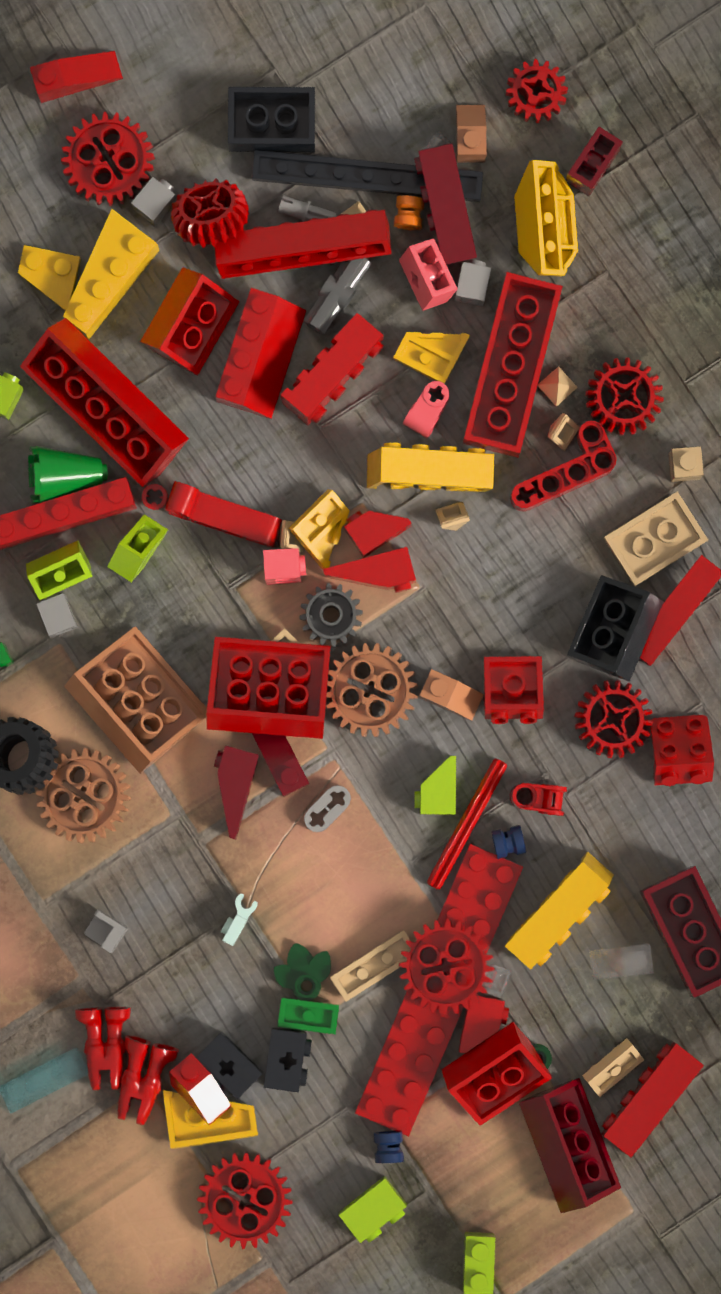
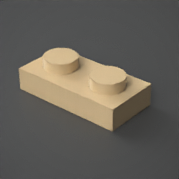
M626 1038L597 1064L593 1065L582 1077L595 1093L601 1097L643 1062L644 1059Z

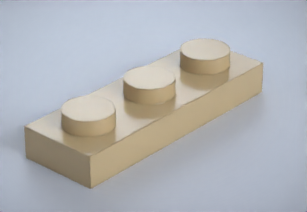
M404 930L330 977L345 1002L400 968L399 963L407 962V958L401 954V951L410 952L411 948L406 944V940H411Z

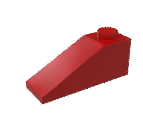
M115 51L56 59L30 67L41 103L123 79Z
M407 547L323 569L325 578L384 590L394 589L395 593L412 589L411 584L416 583Z

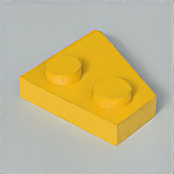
M24 245L18 274L66 311L74 293L81 258L79 256Z
M406 332L393 359L434 381L445 384L470 335L467 333L422 334L421 332Z
M327 489L288 528L321 569L330 567L331 561L329 559L333 547L338 545L341 537V528L346 523L350 512L331 489Z

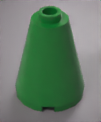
M40 446L29 447L30 452L33 454L28 455L29 487H34V495H30L32 504H39L101 485L103 481H107V464H102L101 458Z

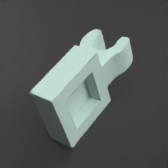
M242 893L235 900L237 915L234 919L228 917L221 930V933L225 934L222 941L231 946H234L249 916L256 910L258 902L254 901L250 908H243L241 900L244 894Z

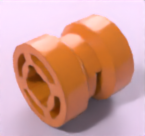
M409 195L397 196L396 207L398 214L394 217V227L404 230H421L422 218L420 217V212L424 210L423 198Z

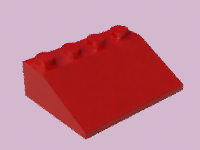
M215 637L206 712L207 730L323 739L331 646Z

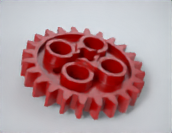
M104 112L102 120H98L97 116L92 114V123L90 124L85 119H81L82 129L75 126L72 127L76 136H66V140L71 146L62 147L63 153L69 155L68 157L61 158L62 164L69 166L63 170L64 175L72 176L68 180V184L70 186L78 184L75 190L77 195L86 191L85 199L88 202L95 196L97 205L102 203L103 198L107 199L109 206H112L114 198H118L119 202L124 204L123 195L126 194L131 199H134L132 190L135 188L141 191L143 187L140 182H149L150 180L145 171H154L153 165L147 163V161L155 159L153 153L146 152L153 148L151 142H144L148 137L147 132L138 134L140 124L136 123L130 127V117L127 116L121 122L117 112L113 119H109L107 112ZM110 134H117L120 137L119 141L114 145L105 143L106 137ZM94 138H98L107 155L112 157L115 167L123 176L122 180H118L108 162L104 161L101 151L93 142ZM92 149L96 152L93 159L89 161L81 159V154L84 150ZM124 158H133L135 164L132 168L124 169L120 166ZM101 173H108L111 175V179L106 184H99L96 182L97 176Z
M450 919L446 920L445 927H442L440 922L435 920L434 929L432 930L427 924H424L423 929L425 933L423 935L414 931L413 933L417 940L415 942L406 940V944L411 948L410 952L401 951V954L407 958V962L399 963V966L407 968V972L400 975V979H409V983L404 987V990L413 989L415 991L410 998L411 1000H416L419 997L422 998L421 1008L430 1003L431 1013H435L439 1006H441L443 1015H447L449 1007H452L455 1014H459V1005H463L464 1008L470 1010L469 1000L472 999L480 1003L477 993L487 994L488 991L483 987L484 982H493L491 978L486 976V973L495 970L494 967L487 965V961L493 959L494 956L485 955L484 953L490 945L479 944L483 937L482 934L474 937L471 936L474 927L469 926L463 931L462 921H459L455 928H453ZM456 941H462L465 945V953L459 958H455L450 952L451 945ZM432 947L437 953V958L433 963L426 964L422 959V953L426 948ZM445 959L449 963H456L467 959L472 960L470 965L451 968L449 975L444 971H437L426 975L421 973L423 969L444 965ZM462 970H468L472 975L471 983L465 987L460 986L457 982V975ZM434 976L440 977L443 981V988L438 993L431 992L428 987L429 980Z
M245 1152L243 1160H239L238 1155L233 1153L232 1162L230 1163L223 1157L221 1159L222 1168L215 1164L211 1166L215 1173L214 1176L205 1173L204 1178L209 1182V1185L202 1184L199 1186V1189L206 1193V1195L197 1198V1201L205 1203V1206L200 1208L198 1213L208 1215L202 1222L203 1225L212 1223L213 1227L209 1234L212 1235L219 1231L221 1233L219 1242L221 1243L228 1237L230 1238V1247L234 1246L236 1240L240 1241L242 1249H245L247 1241H251L253 1247L257 1248L259 1238L266 1244L269 1243L267 1234L270 1232L277 1237L279 1233L276 1225L286 1226L281 1216L291 1215V1212L284 1208V1205L293 1203L292 1199L285 1197V1194L291 1192L292 1188L282 1186L288 1177L282 1176L278 1178L277 1174L281 1167L277 1166L274 1169H270V1158L264 1164L260 1163L259 1153L255 1156L254 1160H250L248 1152ZM237 1172L245 1173L249 1183L244 1187H237L233 1184L232 1176ZM222 1186L230 1187L234 1192L243 1197L246 1193L250 1194V1202L267 1210L268 1214H261L249 1204H246L244 1207L240 1206V1199L224 1191ZM262 1188H268L273 1192L274 1198L268 1203H263L258 1199L257 1192ZM221 1198H228L233 1203V1209L226 1213L221 1212L217 1207V1201ZM247 1213L254 1214L258 1219V1224L253 1228H247L242 1223V1217Z

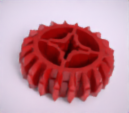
M217 178L213 182H208L205 179L204 183L198 185L194 182L193 188H184V194L177 195L176 202L172 203L171 220L175 232L184 242H190L192 247L200 244L202 248H205L207 244H212L215 248L216 243L223 242L226 244L228 238L236 239V233L243 231V226L248 223L249 207L245 195L236 184L231 185L228 180L220 183Z
M629 357L625 358L624 366H621L619 359L615 358L613 360V369L605 362L602 365L605 374L597 369L593 373L599 381L589 379L588 385L595 390H587L585 392L586 397L594 398V400L586 403V407H596V410L591 413L590 417L594 419L600 415L602 419L599 423L602 426L605 422H608L610 424L607 430L608 433H612L615 426H618L620 436L624 435L625 427H628L629 433L634 435L636 433V424L642 431L647 428L644 419L651 424L654 423L655 418L650 412L655 414L661 412V408L654 403L663 402L664 397L655 395V393L662 391L663 386H653V383L659 377L657 374L650 378L647 376L651 370L650 366L645 367L641 371L639 369L641 365L640 360H637L634 367L630 366ZM617 375L634 377L628 384H620L610 378ZM641 383L647 392L646 408L640 404L641 401L636 396V390ZM603 385L609 389L608 392L613 397V403L608 409L604 407L601 399ZM631 387H633L629 396V399L632 400H624L623 402H620V404L616 407L615 405L618 403V398L620 397V394H617V392L623 394L626 391L628 392V390ZM621 409H628L638 414V416L629 419L618 418L614 415Z
M606 680L603 682V691L595 684L592 686V689L596 695L593 696L586 691L583 696L589 702L579 701L577 703L579 708L584 709V713L576 712L574 714L575 718L583 719V723L576 724L575 729H585V733L581 734L579 739L584 740L587 737L591 739L586 745L587 749L592 748L594 744L598 745L595 753L598 756L601 755L605 748L607 749V758H612L613 750H617L618 757L623 758V748L626 747L627 751L633 754L635 749L632 743L634 742L637 746L642 747L644 742L639 736H650V732L644 730L643 726H652L653 721L644 720V716L650 715L653 712L652 709L644 711L642 709V706L649 701L647 698L642 699L640 702L636 699L641 694L640 689L630 694L629 691L632 687L630 683H627L624 690H621V682L616 680L614 689H611L609 681ZM606 696L622 697L630 702L631 705L623 709H617L607 700ZM598 701L601 705L603 718L599 723L591 727V710ZM609 712L613 715L626 712L625 715L621 716V720L618 721L620 723L618 727L615 724H607L601 727V724L607 722L606 719L609 718L607 716ZM636 712L637 725L634 733L629 738L624 722L629 715ZM606 729L612 730L619 737L621 743L606 742L596 734Z

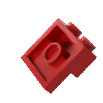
M542 656L484 657L485 719H491L493 724H505L508 722V719H520V722L523 724H533L538 721L537 719H543Z

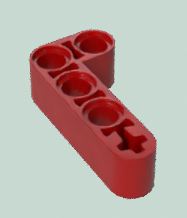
M587 421L581 425L577 433V442L583 455L516 485L510 496L511 505L518 511H528L611 473L616 465L617 458L600 423ZM586 429L595 430L598 434V440L595 442L586 441L583 437V431ZM598 455L607 456L610 460V466L605 469L599 468L595 463V457ZM571 467L581 468L584 472V478L578 481L573 480L568 473ZM547 478L554 479L557 482L558 489L555 492L545 491L542 486L543 480ZM533 484H536L537 493L529 497L527 504L523 500H517L520 494L519 491L528 494L534 490Z
M176 481L173 483L165 507V511L175 517L274 548L282 523V519L202 493L195 487Z

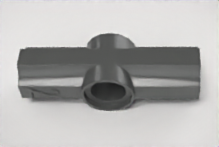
M366 258L343 261L335 274H331L318 295L320 297L312 306L304 323L315 332L325 336L340 311H344L356 292L355 288L368 271L371 262Z

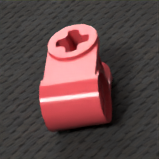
M439 381L428 383L417 402L409 410L403 425L428 439L448 404L449 390L447 386ZM440 389L443 399H437L435 402H432L429 392H436Z

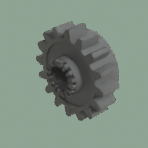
M327 583L326 590L323 591L319 586L315 587L317 594L313 596L308 593L306 597L310 602L308 604H301V608L306 611V614L300 615V620L307 621L308 623L302 628L303 631H312L310 636L312 641L317 637L321 638L320 645H324L326 640H330L332 647H336V640L338 639L346 644V635L349 634L355 637L356 632L353 630V627H361L362 622L356 620V616L363 615V610L355 608L360 603V600H352L350 598L353 593L351 589L346 593L342 592L341 584L338 585L337 589H332L331 584ZM327 608L337 609L340 614L339 619L333 623L325 621L323 618L324 611Z

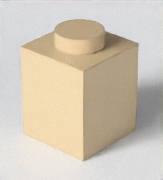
M701 447L676 448L669 452L671 482L700 480L704 476Z

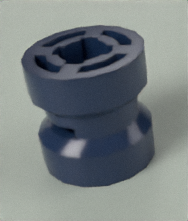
M520 825L512 826L505 832L501 829L491 831L497 859L506 858L509 853H515L516 855L526 853Z
M402 1131L374 1132V1143L377 1144L375 1163L404 1162L403 1151L400 1149V1143L403 1141Z

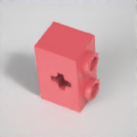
M434 238L409 246L399 259L422 311L447 303L458 290Z

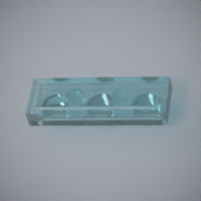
M78 1047L1 1085L0 1093L11 1114L88 1075L87 1065Z

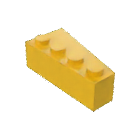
M390 442L384 443V447L378 448L367 456V488L377 489V486L383 483H390L391 489L413 488V484L418 485V489L440 490L441 486H446L447 491L486 492L493 489L494 454H485V449L469 448L468 452H457V447L442 446L439 451L429 450V445L423 444L412 445V449L401 448L400 443Z
M587 852L581 858L579 866L575 870H571L563 878L556 891L553 890L544 899L539 909L534 911L508 939L505 947L530 970L536 964L541 967L552 955L549 951L555 943L561 946L571 935L568 929L575 922L580 925L589 916L591 911L588 908L594 901L600 904L610 893L607 887L610 885L614 874L592 854Z

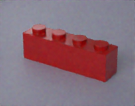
M674 1041L671 1045L666 1043L656 1055V1058L659 1060L652 1069L648 1066L638 1078V1081L641 1082L634 1092L630 1089L620 1101L621 1109L616 1115L611 1113L601 1125L604 1128L601 1134L630 1158L633 1157L704 1066Z

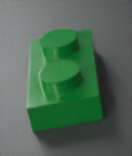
M281 997L278 1027L336 1035L339 1005Z

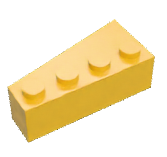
M111 209L63 317L67 318L89 340L160 251L158 244L115 210Z

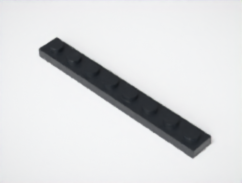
M255 150L252 181L422 197L420 186L426 185L424 175L417 174L416 165ZM458 169L465 201L480 202L483 172Z

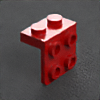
M690 715L651 719L653 721L650 730L654 753V785L674 786L676 784L712 782L714 756L707 716Z

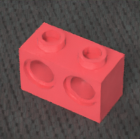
M298 548L263 550L264 574L267 585L301 583V576L306 575L305 555L299 554Z

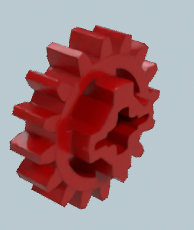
M534 59L533 66L530 67L526 61L523 62L522 71L514 68L513 75L515 78H508L507 84L513 88H508L505 92L506 96L512 97L508 101V106L513 107L516 105L514 115L518 116L524 113V121L527 122L530 116L535 118V122L539 123L541 116L550 121L551 112L557 115L560 113L561 109L558 104L565 105L567 99L561 95L567 94L568 87L561 86L565 82L566 77L557 76L558 67L550 70L549 61L546 60L543 66H539L538 60ZM537 74V76L530 79L525 78L528 75ZM547 77L554 84L556 91H554V88L549 86L547 82ZM536 87L541 88L538 96L532 94ZM518 92L525 97L526 105L520 100ZM544 103L548 104V106L544 108L536 109V107Z

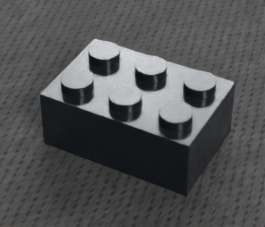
M228 87L229 152H255V150L315 152V87Z
M601 575L567 655L583 665L630 682L663 601L651 592Z

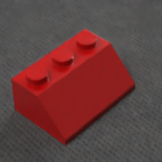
M182 267L140 342L158 355L198 376L240 301L203 274Z
M514 1022L441 1069L448 1091L480 1126L552 1079L550 1072L530 1040Z

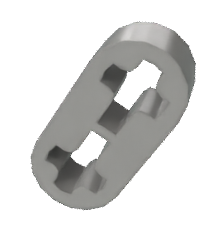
M339 785L329 788L306 812L304 821L307 828L313 832H322L327 829L349 806L351 801L349 791ZM333 791L336 793L344 792L343 800L345 804L343 806L336 804L330 810L327 807L333 799L330 794ZM325 808L328 811L323 817L325 824L322 827L318 824L314 827L311 826L312 818L310 814L312 812L319 814Z

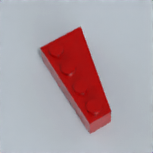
M356 313L332 339L331 344L333 345L330 348L325 347L312 362L314 367L311 370L304 369L297 376L293 384L294 389L291 391L287 387L281 393L282 404L306 425H309L312 421L317 423L327 412L324 407L331 399L337 401L345 392L346 388L343 385L350 377L355 380L365 368L362 365L369 356L374 358L384 347L381 343L383 341V334L360 314Z

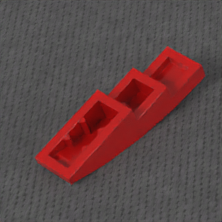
M701 555L663 602L640 656V659L647 665L651 666L721 578V569Z

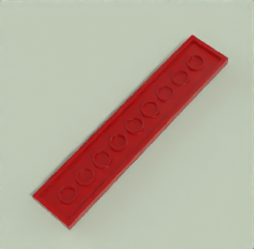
M469 844L437 919L441 926L445 927L447 919L451 920L453 928H455L459 921H462L463 931L472 926L474 929L471 936L474 937L482 934L483 937L479 944L491 945L523 866L504 858L497 859V855ZM456 941L451 945L450 952L455 958H459L465 953V945L462 941ZM432 947L426 948L422 954V959L426 964L433 963L437 958V953ZM445 959L444 965L423 969L421 973L426 975L437 971H444L449 975L451 968L470 965L472 960L467 959L456 963H449ZM462 970L457 975V982L462 987L468 986L472 981V975L468 970ZM438 976L432 977L428 983L429 990L433 993L440 992L443 988L442 979ZM413 989L407 990L355 1111V1114L396 1132L402 1131V1134L408 1137L464 1008L463 1005H459V1014H455L452 1007H449L447 1015H443L441 1006H439L435 1013H431L430 1003L421 1008V997L416 1000L410 999L415 992Z

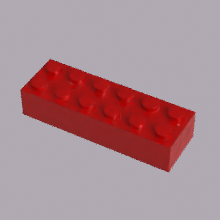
M506 272L463 444L519 458L563 286Z
M67 318L47 328L20 365L142 487L160 476L189 440Z

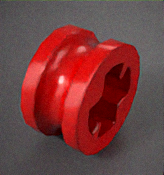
M150 484L142 492V501L149 509L159 510L167 504L168 493L161 485ZM150 490L155 492L160 490L163 496H160L162 499L160 504L155 502L150 504L147 497L150 496L147 494Z

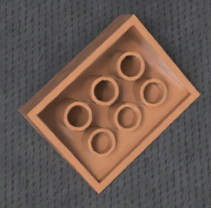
M136 626L75 672L64 686L140 774L206 718L207 708Z

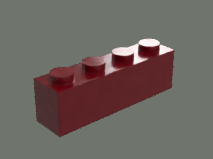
M453 143L418 150L419 157L414 158L418 175H424L426 184L420 186L424 203L430 202L432 214H427L430 232L436 230L438 239L436 244L446 265L477 258Z

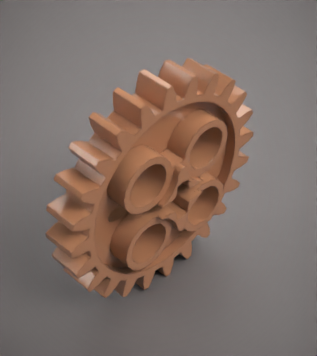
M364 643L362 652L356 646H352L353 655L350 656L343 651L342 656L345 661L341 663L334 660L333 662L338 669L336 671L329 670L328 674L333 677V680L328 681V687H331V691L327 692V698H332L333 701L326 707L328 709L336 708L337 711L333 714L332 718L339 719L342 717L343 720L340 724L342 728L351 724L350 733L355 734L361 728V735L363 737L367 736L369 730L372 731L374 737H378L379 729L382 728L385 734L388 735L390 734L389 725L392 724L399 729L398 719L402 718L407 721L409 719L404 713L405 710L415 709L409 704V700L418 699L417 695L411 693V689L418 687V684L410 682L409 679L416 674L414 671H405L410 665L409 661L399 663L402 656L401 653L398 652L391 657L392 648L389 646L383 653L379 643L375 644L373 651L370 650L367 643ZM367 663L371 669L370 675L365 679H360L357 676V668L361 664ZM388 675H394L397 678L396 687L393 690H385L383 680ZM348 679H354L368 686H372L374 682L375 689L393 696L395 700L390 702L374 694L367 698L368 692L349 684ZM350 690H356L359 694V700L355 705L349 706L345 701V696ZM378 701H382L386 708L385 713L381 717L373 716L371 711L373 704Z
M87 748L83 749L82 756L75 749H72L71 758L62 753V763L54 761L58 766L57 770L54 769L50 773L53 775V778L50 781L45 780L44 784L46 786L44 790L36 792V795L44 798V801L39 802L37 807L46 809L40 817L42 819H51L47 824V828L53 829L57 827L55 835L59 837L66 832V840L70 842L74 839L75 835L77 842L82 844L85 836L92 843L95 842L96 834L105 839L106 828L115 832L116 828L113 822L116 820L123 823L124 820L119 815L120 811H129L127 807L122 805L123 801L131 800L130 796L123 794V791L129 789L130 785L121 783L127 775L124 772L116 773L120 768V764L115 762L110 765L112 757L106 755L101 759V752L95 750L92 757L90 750ZM79 769H84V780L76 783L74 780L75 773ZM67 781L75 788L85 792L87 796L102 804L105 809L101 811L91 803L82 800L79 795L64 787L63 782ZM107 784L109 793L106 797L100 799L98 797V789L101 785ZM64 793H68L69 803L65 807L60 808L58 804L59 797ZM86 809H92V819L88 823H83V812Z

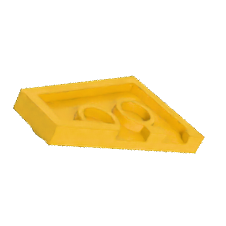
M163 1090L171 1149L258 1136L255 1108L252 1105L230 1102L231 1107L212 1124L208 1125L179 1093Z

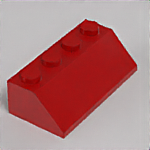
M250 288L215 396L218 403L272 419L306 315L305 309L279 296Z

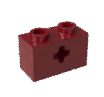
M598 127L566 177L567 183L590 197L620 151L623 141L603 128Z

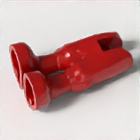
M117 1006L104 1009L107 1024L106 1043L102 1040V1007L75 1010L76 1020L86 1026L87 1040L84 1053L87 1059L88 1076L92 1090L101 1089V1070H110L112 1090H118L121 1087L123 1057L126 1051L124 1040L121 1038L122 1026L130 1018V1007Z
M126 1035L124 1047L129 1054L128 1067L121 1077L117 1118L120 1120L126 1119L133 1098L141 1101L137 1112L136 1124L145 1125L157 1094L161 1091L160 1076L166 1064L175 1061L179 1050L169 1045L154 1043L150 1053L147 1073L142 1078L141 1070L151 1042L137 1036Z

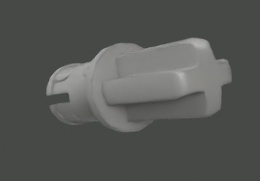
M283 195L278 209V213L301 219L302 222L312 218L336 217L335 212L313 206L311 201L306 203Z

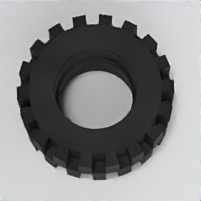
M7 717V722L2 719L0 720V788L18 795H23L24 792L31 794L35 792L34 787L42 789L46 786L44 781L46 779L50 781L53 778V775L50 773L52 769L57 770L58 764L54 762V758H59V751L53 749L57 744L54 739L50 738L51 734L47 730L21 717L19 719ZM26 741L29 747L28 758L22 767L11 771L8 765L9 753L16 744Z

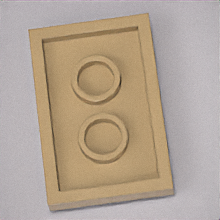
M678 491L603 538L634 587L708 541V538Z

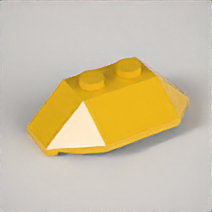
M531 160L514 196L518 251L538 275L562 277L565 276L567 268L578 252L574 194L565 178L558 171L559 167L556 162Z

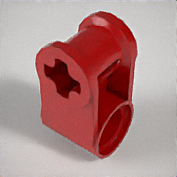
M521 783L511 789L509 797L515 808L536 811L541 814L564 816L562 802L563 794L567 792V787ZM521 788H526L531 793V799L526 805L520 804L516 798L517 791Z

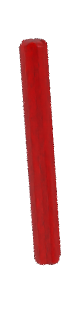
M495 758L492 761L430 874L427 884L439 890L443 886L502 778L507 764L500 759Z

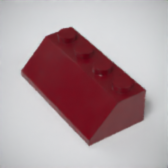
M580 1078L544 1090L519 1102L560 1213L586 1208L621 1188Z

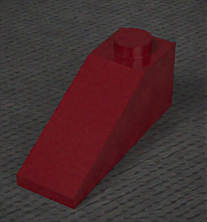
M252 733L283 797L310 784L286 736Z
M225 746L224 751L218 750L214 767L219 768L217 775L229 838L236 840L260 756Z

